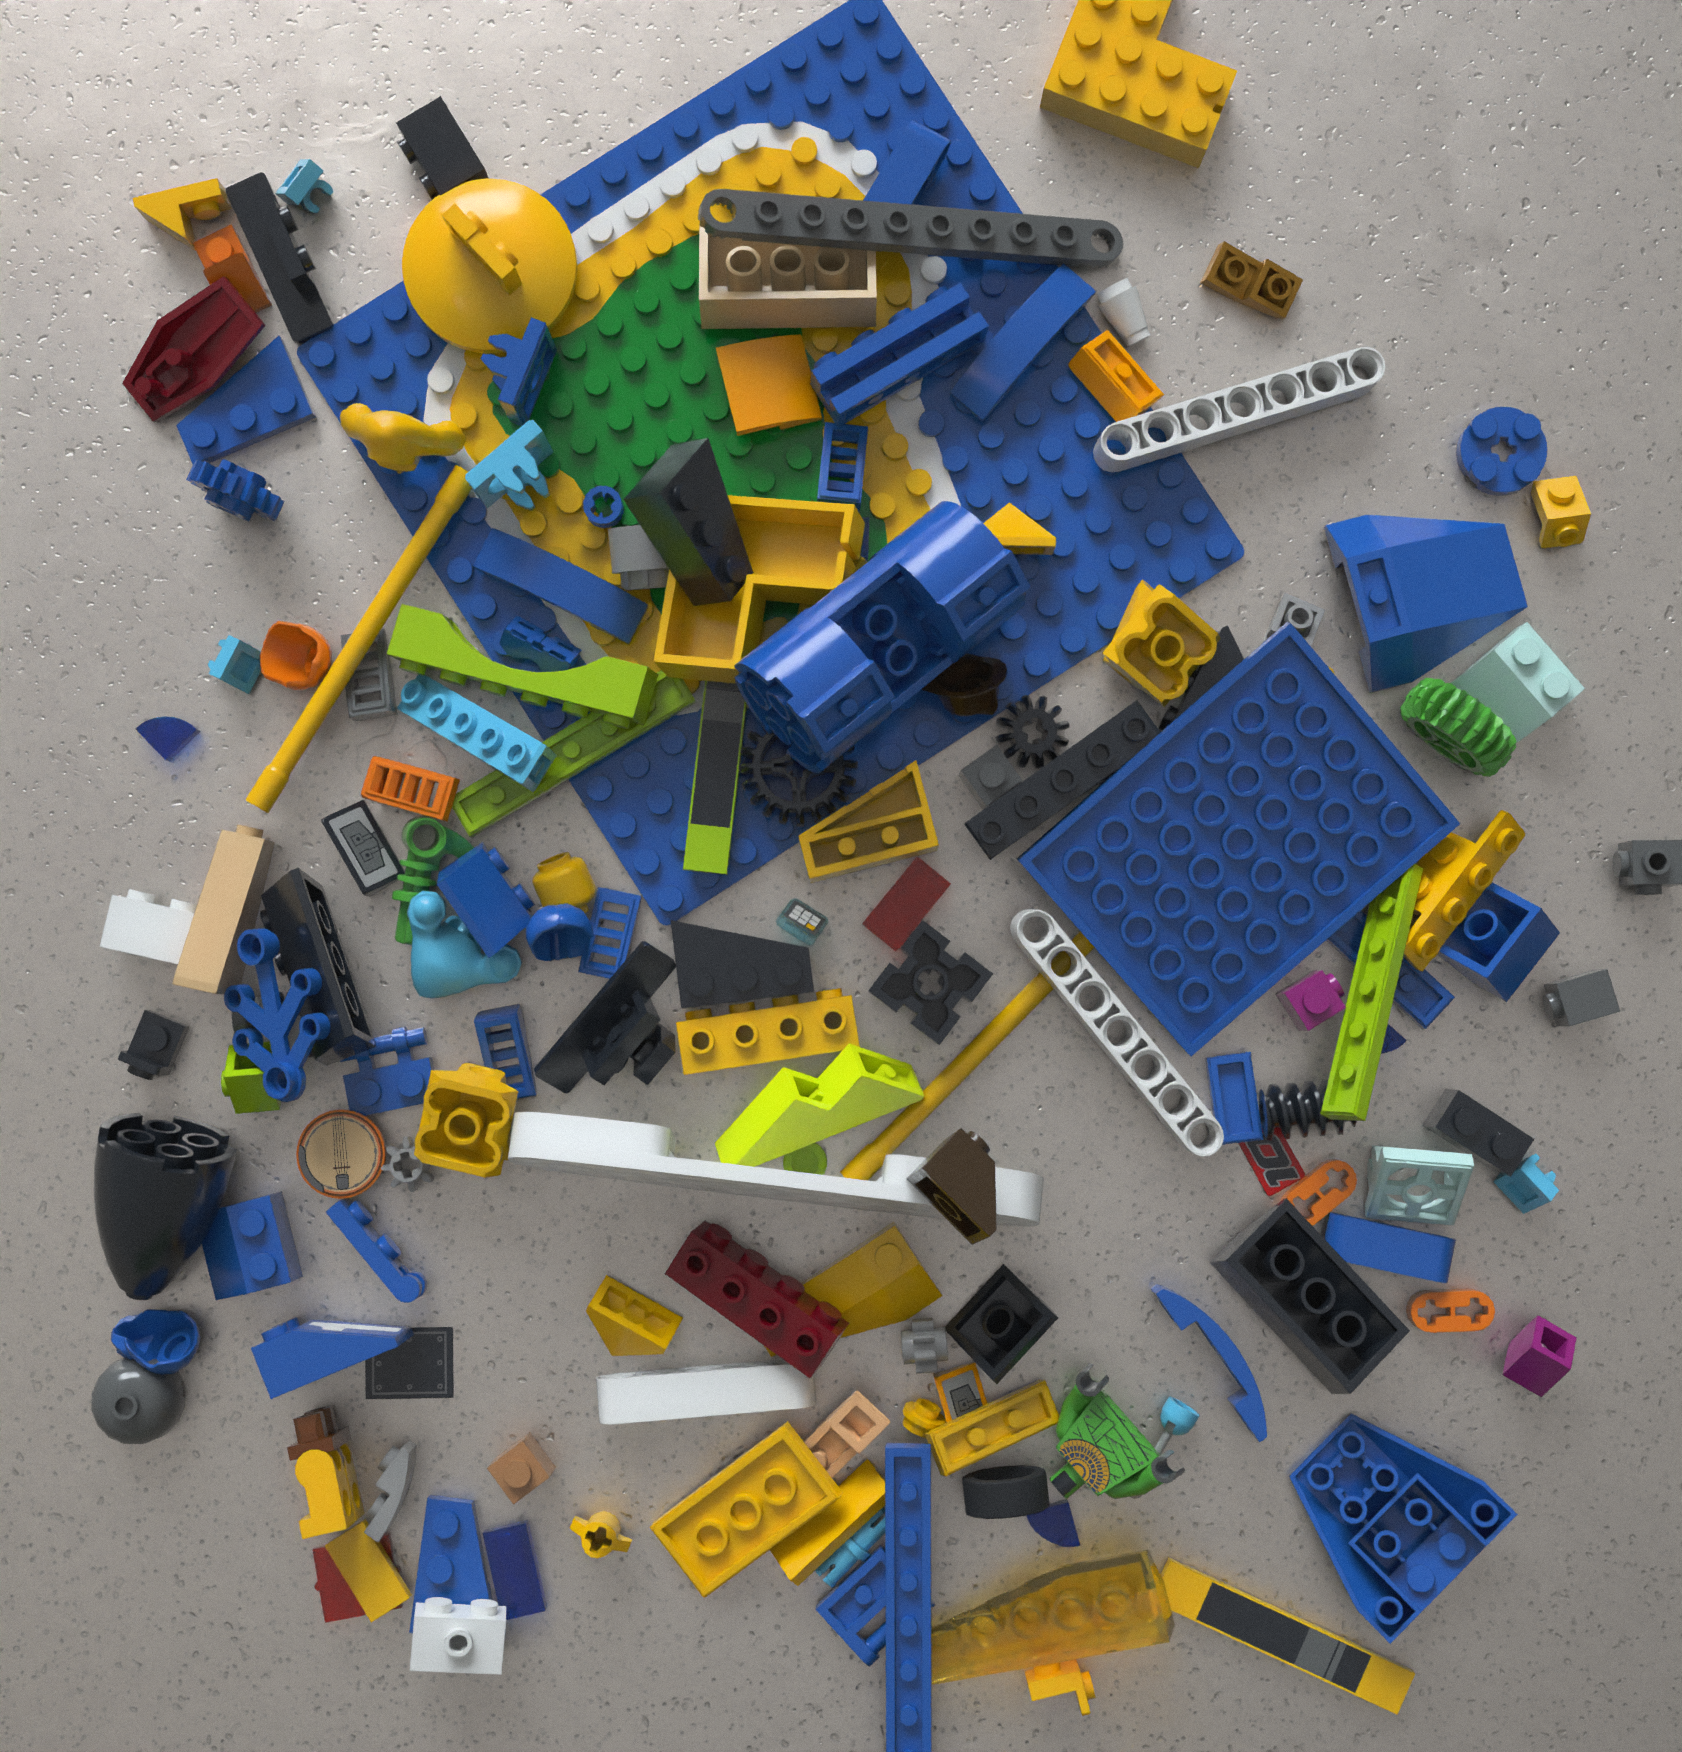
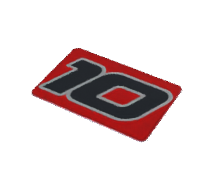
M1275 1127L1272 1140L1267 1141L1262 1129L1263 1140L1238 1143L1267 1196H1272L1305 1177V1172L1287 1140L1284 1139L1279 1127Z

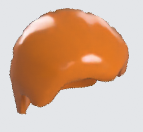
M277 621L269 628L266 639L263 642L260 654L261 673L266 679L293 690H306L307 688H314L319 685L332 665V650L328 640L319 631L308 625Z

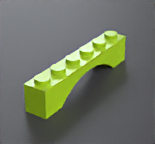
M405 604L400 606L387 655L400 661L399 669L413 674L425 676L426 669L441 673L440 680L455 685L465 686L466 680L481 683L480 690L490 694L505 697L507 690L521 693L520 700L540 707H546L548 701L563 704L561 711L582 718H587L589 711L604 715V723L624 729L629 728L630 722L644 726L658 674L647 666L608 656L587 665L565 671L532 672L513 669L486 658L467 640L458 625L443 614Z

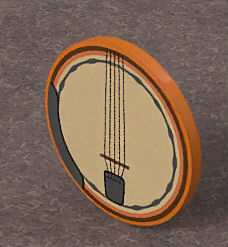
M346 1109L332 1110L313 1119L303 1130L297 1145V1165L303 1179L316 1192L331 1198H350L368 1190L380 1177L383 1171L381 1167L385 1165L386 1161L385 1141L376 1124L365 1115Z

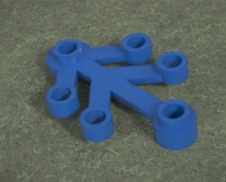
M265 928L245 930L238 938L237 951L244 963L250 966L255 965L263 1009L255 1002L254 991L248 984L231 985L226 989L224 993L226 1007L232 1012H238L255 1027L237 1030L232 1039L233 1048L237 1054L247 1056L264 1072L263 1086L270 1097L281 1102L295 1101L302 1096L306 1087V1075L303 1066L315 1042L325 1039L329 1035L331 1029L330 1021L323 1013L304 1015L299 1022L300 1034L291 1050L288 1035L307 996L315 995L320 991L322 978L320 973L314 968L296 970L291 976V987L281 1005L273 958L277 956L280 949L279 940L274 933ZM305 977L307 978V981H308V986H307V987H306V985H305ZM238 994H240L241 1002H239ZM313 1022L316 1024V1032L313 1028ZM262 1034L270 1040L272 1054L263 1047Z

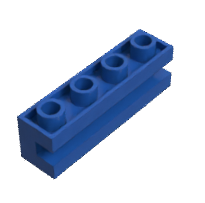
M961 282L950 289L947 286L936 289L927 296L925 304L913 311L910 308H905L897 312L889 319V325L877 332H874L872 329L863 332L851 342L852 347L838 355L835 351L830 352L814 364V369L811 370L810 385L838 428L985 341L989 325L980 311L974 314L969 307L970 296Z

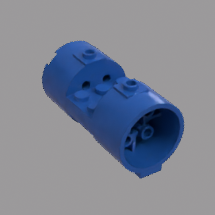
M942 501L876 552L865 565L812 607L804 609L736 663L734 667L738 670L739 674L734 678L745 702L768 734L773 732L784 744L791 745L787 749V754L809 771L820 773L886 720L892 712L946 668L957 662L1021 610L1026 602L1025 592L1030 588V585L1013 552L1005 549L995 535L976 516L956 503Z

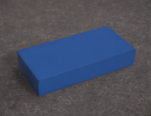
M1251 1052L1205 1058L1213 1116L1221 1125L1224 1133L1222 1145L1263 1140Z

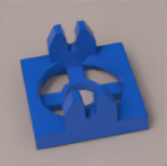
M532 317L522 340L508 334L490 335L488 339L489 344L497 350L507 353L506 357L500 358L493 354H482L481 356L482 362L495 374L492 380L501 390L498 401L509 421L520 426L529 421L557 352L546 323Z

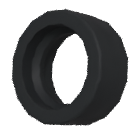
M1026 1465L993 1467L977 1470L962 1477L966 1515L974 1518L1004 1519L1021 1517L1044 1511L1050 1506L1047 1475L1045 1469L1041 1467Z

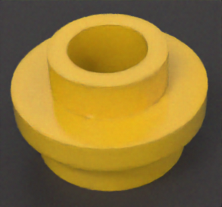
M919 1398L916 1402H906L902 1410L905 1416L902 1421L903 1426L913 1434L926 1438L924 1433L946 1423L945 1417L940 1413L941 1408L927 1399Z

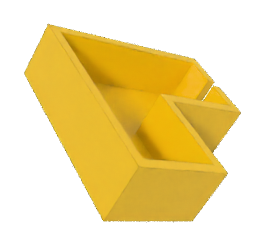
M1078 0L1043 88L1039 108L1199 168L1237 70L1158 40L1173 0Z
M728 495L754 573L746 574L745 584L731 601L693 606L669 570L653 662L667 677L736 683L734 677L739 672L734 665L759 646L766 600L815 604L858 570L853 561H859L865 522L854 504Z

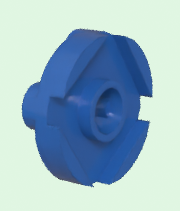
M1495 407L1480 413L1471 420L1459 437L1456 450L1457 463L1463 475L1468 476L1477 485L1475 488L1481 492L1493 496H1506L1517 493L1538 478L1546 462L1547 442L1541 430L1539 419L1533 414L1524 413L1512 407ZM1499 441L1506 442L1507 446L1512 449V454L1507 456L1506 462H1501L1499 455L1491 451V447L1497 446Z

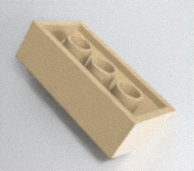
M699 224V306L702 329L876 327V251L742 241V238L725 237L720 239L718 236L715 238L712 237V234L704 232V227H701Z

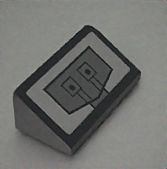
M365 800L354 803L321 819L323 826L364 896L370 897L398 881L397 876L399 874H405L403 866L399 864V859Z

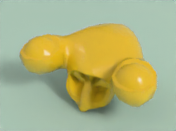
M361 403L352 404L340 413L341 426L348 437L363 443L367 448L368 457L375 460L379 466L395 470L398 474L413 471L422 456L436 455L444 457L456 455L463 449L466 441V435L452 421H442L429 426L410 415L397 411L381 410L372 412L367 405Z

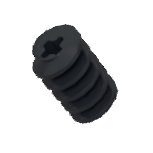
M1322 1080L1318 1090L1312 1081H1305L1301 1092L1295 1083H1287L1283 1094L1277 1084H1269L1266 1095L1262 1089L1259 1091L1260 1120L1267 1141L1272 1140L1275 1127H1280L1284 1139H1290L1292 1126H1297L1301 1136L1306 1138L1308 1137L1310 1124H1315L1320 1136H1325L1328 1123H1333L1337 1134L1343 1135L1345 1122L1350 1121L1351 1125L1355 1127L1357 1121L1329 1119L1320 1114L1328 1080Z

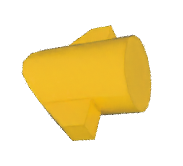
M597 1512L588 1521L575 1516L570 1526V1529L581 1537L585 1553L592 1558L604 1557L612 1552V1550L628 1552L633 1540L620 1534V1522L610 1512Z

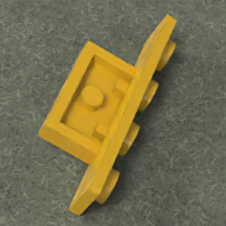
M1500 810L1476 843L1451 832L1418 861L1417 865L1423 868L1413 913L1420 917L1409 930L1403 955L1415 969L1423 971L1430 961L1436 957L1442 945L1458 924L1464 920L1467 912L1482 892L1489 887L1495 875L1510 855L1517 850L1520 842L1525 837L1524 830L1510 813Z

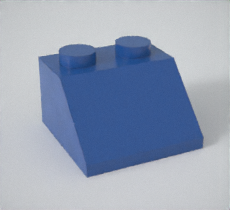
M482 842L440 870L437 886L487 957L490 958L527 926L530 918L533 916L530 908L535 903L521 883L514 887L505 874L510 867L498 849L495 847L489 851Z
M1492 882L1467 912L1464 920L1454 929L1437 955L1471 982L1507 1002L1560 932L1542 908Z
M282 1191L219 1208L209 1233L202 1242L215 1300L261 1291L287 1284L303 1277Z

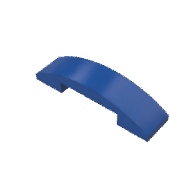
M1063 263L1040 285L993 337L950 391V395L983 422L1009 393L1015 381L1065 325L1068 326L1096 294V290Z
M494 528L491 529L473 565L475 569L511 587L515 586L627 644H630L649 607L645 602L596 575L537 546Z
M1156 1284L1151 1288V1291L1181 1331L1194 1322L1197 1324L1241 1387V1389L1229 1396L1227 1400L1251 1434L1259 1442L1266 1439L1267 1426L1261 1395L1255 1379L1236 1345L1221 1327L1199 1307L1173 1290Z

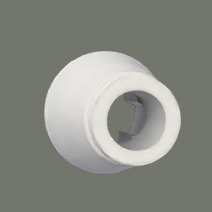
M1128 278L1096 294L1101 303L1097 307L1121 339L1124 340L1127 347L1150 336L1137 286L1132 287Z

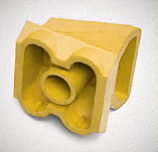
M1142 579L1135 588L1111 643L1102 653L1104 655L1103 661L1129 684L1144 691L1165 707L1170 700L1178 698L1185 692L1189 677L1196 668L1213 658L1217 643L1221 638L1212 627L1175 594L1160 584L1153 589Z
M463 1063L457 1071L431 1070L428 1087L424 1094V1107L419 1131L415 1138L414 1155L422 1163L484 1178L501 1175L503 1162L508 1160L510 1128L518 1095L517 1090L506 1085L505 1072L472 1063Z

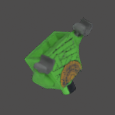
M1089 1363L1077 1375L1075 1386L1062 1404L1055 1430L1060 1440L1056 1449L1066 1459L1067 1463L1049 1478L1054 1487L1066 1499L1085 1483L1097 1496L1105 1493L1113 1499L1145 1495L1161 1484L1170 1483L1185 1472L1184 1467L1178 1471H1173L1167 1464V1458L1174 1454V1451L1167 1450L1163 1454H1159L1110 1396L1102 1390L1109 1382V1377L1106 1375L1100 1382L1092 1380L1089 1370L1094 1364Z

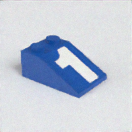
M295 1317L261 1333L264 1341L252 1347L251 1350L270 1399H273L396 1348L412 1337L414 1333L411 1326L315 1319L300 1325L298 1318Z

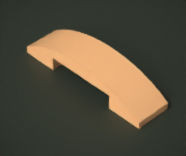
M857 1390L804 1439V1443L833 1478L857 1453L860 1454L889 1425L890 1420Z

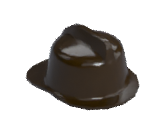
M967 653L921 690L937 694L944 708L952 715H993L998 708L999 685L1008 674L1006 664L996 658Z

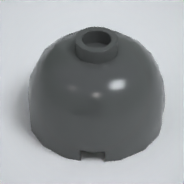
M122 1358L113 1362L99 1376L92 1391L91 1411L97 1426L109 1438L123 1444H146L167 1434L179 1422L185 1408V1397H183L181 1385L183 1380L179 1371L173 1374L161 1375L148 1371L134 1359ZM157 1359L148 1361L152 1365L159 1362Z

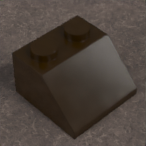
M960 1128L947 1137L906 1179L973 1245L989 1238L997 1230L995 1161L988 1155L990 1148L979 1135L973 1131L966 1133Z

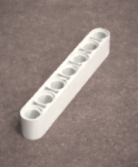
M1360 347L1114 422L1106 427L1096 442L1093 450L1094 460L1104 471L1119 472L1360 398L1366 395L1384 375L1386 368L1385 360L1381 353L1374 348ZM1352 366L1362 367L1366 371L1368 379L1358 378L1354 374ZM1312 378L1323 380L1328 387V392L1318 391L1312 384ZM1271 390H1278L1284 393L1288 404L1282 405L1277 403L1271 395ZM1230 403L1242 404L1247 410L1248 417L1235 415L1231 410ZM1189 416H1201L1207 423V429H1196L1192 426ZM1148 428H1160L1165 433L1167 441L1161 443L1154 441L1148 434ZM1106 441H1120L1126 449V454H1113L1108 449Z
M1024 909L1018 912L1010 925L1014 941L1183 1148L1198 1156H1211L1221 1148L1224 1140L1223 1129L1219 1122L1054 918L1047 912L1038 909ZM1036 916L1043 924V933L1039 939L1029 941L1023 934V926L1027 919ZM1065 951L1071 958V966L1067 973L1057 976L1051 968V961L1056 953ZM1093 985L1098 991V1002L1093 1008L1084 1010L1079 1003L1080 992L1085 987ZM1121 1020L1126 1026L1125 1037L1122 1041L1112 1044L1107 1038V1029L1112 1022ZM1149 1054L1153 1059V1069L1149 1075L1139 1078L1135 1072V1063L1139 1057ZM1171 1089H1178L1181 1095L1179 1106L1172 1111H1165L1162 1101L1164 1095ZM1199 1123H1205L1208 1128L1206 1140L1199 1145H1193L1190 1138L1192 1129Z

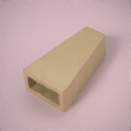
M237 824L236 833L221 830L177 965L173 985L213 994H224L229 986L242 984L246 963L238 955L237 942L242 932L255 929L262 900L261 895L264 891L275 845L273 841L262 839L264 830Z

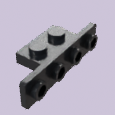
M260 172L228 186L225 190L292 340L299 344L332 329L334 326L310 273V271L316 269L315 264L306 246L303 244L298 247L292 234L298 231L297 224L287 205L282 208L280 207L266 175Z
M642 941L534 1068L536 1077L563 1093H569L588 1071L592 1079L605 1086L614 1074L619 1073L625 1067L629 1056L641 1042L649 1039L654 1033L660 1017L651 1001V996L676 968L674 959L646 941Z

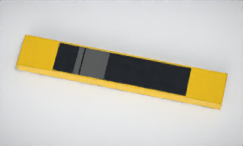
M1168 1557L1150 1597L1152 1602L1396 1715H1398L1415 1676V1672L1406 1666Z

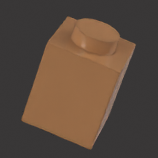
M531 1432L498 1455L487 1467L513 1505L546 1481L556 1468Z

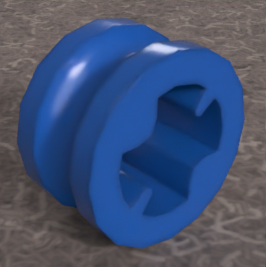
M596 486L585 495L583 510L589 522L601 529L611 528L622 519L624 504L618 492L613 488ZM603 497L605 502H607L608 497L614 500L610 505L613 512L610 516L604 517L602 512L599 517L593 514L597 509L595 501L598 498Z

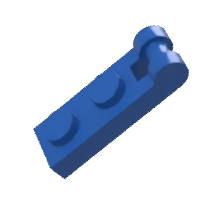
M344 1198L326 1211L327 1215L396 1299L400 1302L409 1303L425 1293L427 1289L425 1276L420 1272L408 1271L398 1258L401 1255L398 1246L388 1235L383 1234L380 1236L370 1224L373 1221L372 1215L360 1201L355 1200L352 1202L349 1198Z

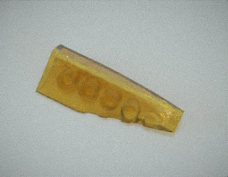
M1148 1549L1059 1566L933 1626L932 1685L1170 1642L1175 1623L1164 1580Z

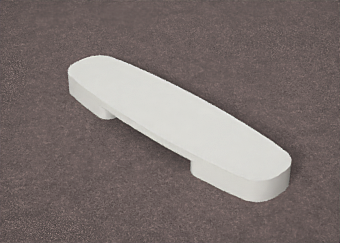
M516 1112L514 1114L508 1160L514 1164L526 1167L718 1193L946 1219L906 1179L926 1159L924 1157L886 1155L882 1165L881 1177L877 1181H867L677 1158L674 1156L676 1139L672 1129L658 1125L541 1112ZM995 1167L996 1225L1018 1227L1039 1225L1044 1178L1034 1173Z

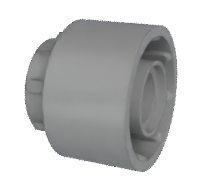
M634 525L608 529L612 574H620L621 586L625 590L666 587L669 568L642 527Z

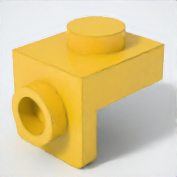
M1577 476L1533 481L1531 496L1542 523L1539 536L1541 548L1567 547L1582 543L1591 512Z
M1056 1658L1045 1659L1033 1664L1032 1670L1024 1671L1032 1701L1075 1691L1082 1716L1091 1714L1088 1700L1096 1698L1089 1671L1080 1672L1076 1659L1060 1663Z

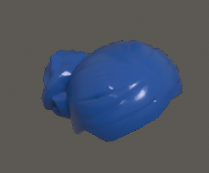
M568 903L548 905L537 910L530 918L526 927L527 943L535 958L542 961L551 962L553 960L582 956L590 938L594 937L592 923L580 908Z
M147 1309L138 1315H128L120 1319L111 1332V1341L116 1347L118 1354L130 1360L134 1359L148 1371L161 1375L173 1374L188 1366L199 1348L201 1338L196 1321L186 1312L180 1310ZM152 1359L159 1361L154 1365L148 1363Z

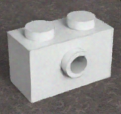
M129 889L127 897L112 895L100 947L178 964L197 904L176 899L171 900L170 907L154 904L156 895Z
M443 1597L428 1598L425 1600V1603L416 1602L410 1671L502 1675L506 1606H498L496 1601L489 1599L473 1600L470 1605L452 1604V1600Z

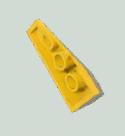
M894 1221L802 1282L805 1292L818 1301H825L835 1306L840 1311L842 1318L850 1323L840 1338L906 1321L943 1296ZM765 1347L771 1357L777 1356L774 1352Z

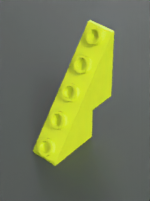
M849 1043L818 1078L783 1067L715 1142V1146L721 1163L755 1167L921 1101L925 1096L911 1064Z

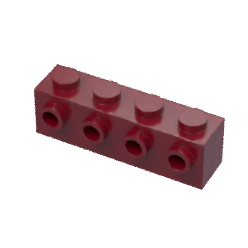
M706 1220L690 1232L666 1270L665 1275L808 1378H811L823 1365L850 1323L842 1318L840 1311L835 1306L825 1301H818L805 1292L804 1286L797 1279L789 1275H781L770 1267L767 1259L762 1254L752 1249H745L732 1240V1235L727 1229L715 1223L710 1224Z

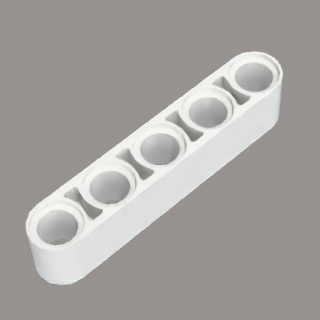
M783 1359L622 1372L596 1377L599 1422L601 1424H622L793 1410L816 1405L814 1375L808 1378Z

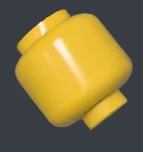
M563 852L537 864L539 871L533 876L532 884L542 907L568 903L580 908L584 913L589 911L587 903L595 897L597 888L586 862L582 858L571 857L569 852Z

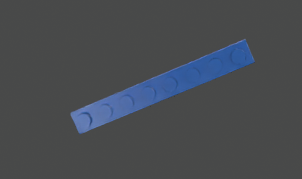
M886 1443V1752H932L931 1444Z

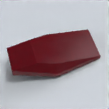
M223 276L156 321L122 384L153 422H160L215 388L266 325L229 279Z

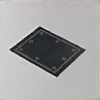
M412 1327L414 1335L404 1343L365 1360L366 1399L454 1398L453 1327Z

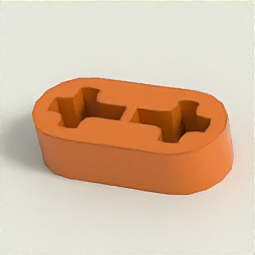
M1336 1159L1325 1160L1287 1190L1281 1197V1201L1287 1198L1295 1207L1292 1202L1294 1198L1298 1197L1301 1200H1306L1315 1194L1317 1198L1307 1206L1310 1214L1305 1218L1313 1226L1352 1194L1357 1184L1356 1173L1346 1162ZM1329 1169L1335 1172L1343 1170L1345 1175L1340 1180L1344 1186L1340 1190L1335 1187H1329L1323 1193L1319 1190L1329 1181V1177L1326 1174Z
M1475 1289L1422 1290L1410 1297L1407 1302L1406 1313L1412 1325L1425 1332L1479 1331L1488 1327L1494 1319L1495 1307L1489 1296ZM1473 1298L1474 1302L1482 1305L1483 1309L1482 1312L1475 1314V1321H1471L1469 1316L1455 1313V1307H1467L1470 1305V1299ZM1426 1300H1430L1431 1305L1445 1308L1446 1314H1433L1430 1318L1431 1322L1427 1323L1426 1318L1418 1315V1308H1424Z

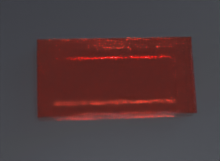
M917 856L862 925L896 952L951 883Z

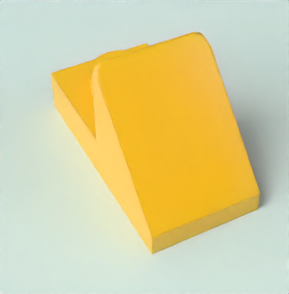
M218 178L132 198L134 207L148 222L195 251L196 249L193 245L195 237L190 219L210 220L218 217L220 212L232 209L225 191L226 189Z

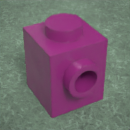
M1323 970L1311 971L1275 994L1298 1031H1310L1346 1008L1340 999L1345 995L1340 983L1331 973L1325 975Z
M1537 1315L1509 1343L1502 1375L1542 1397L1571 1370L1577 1337Z

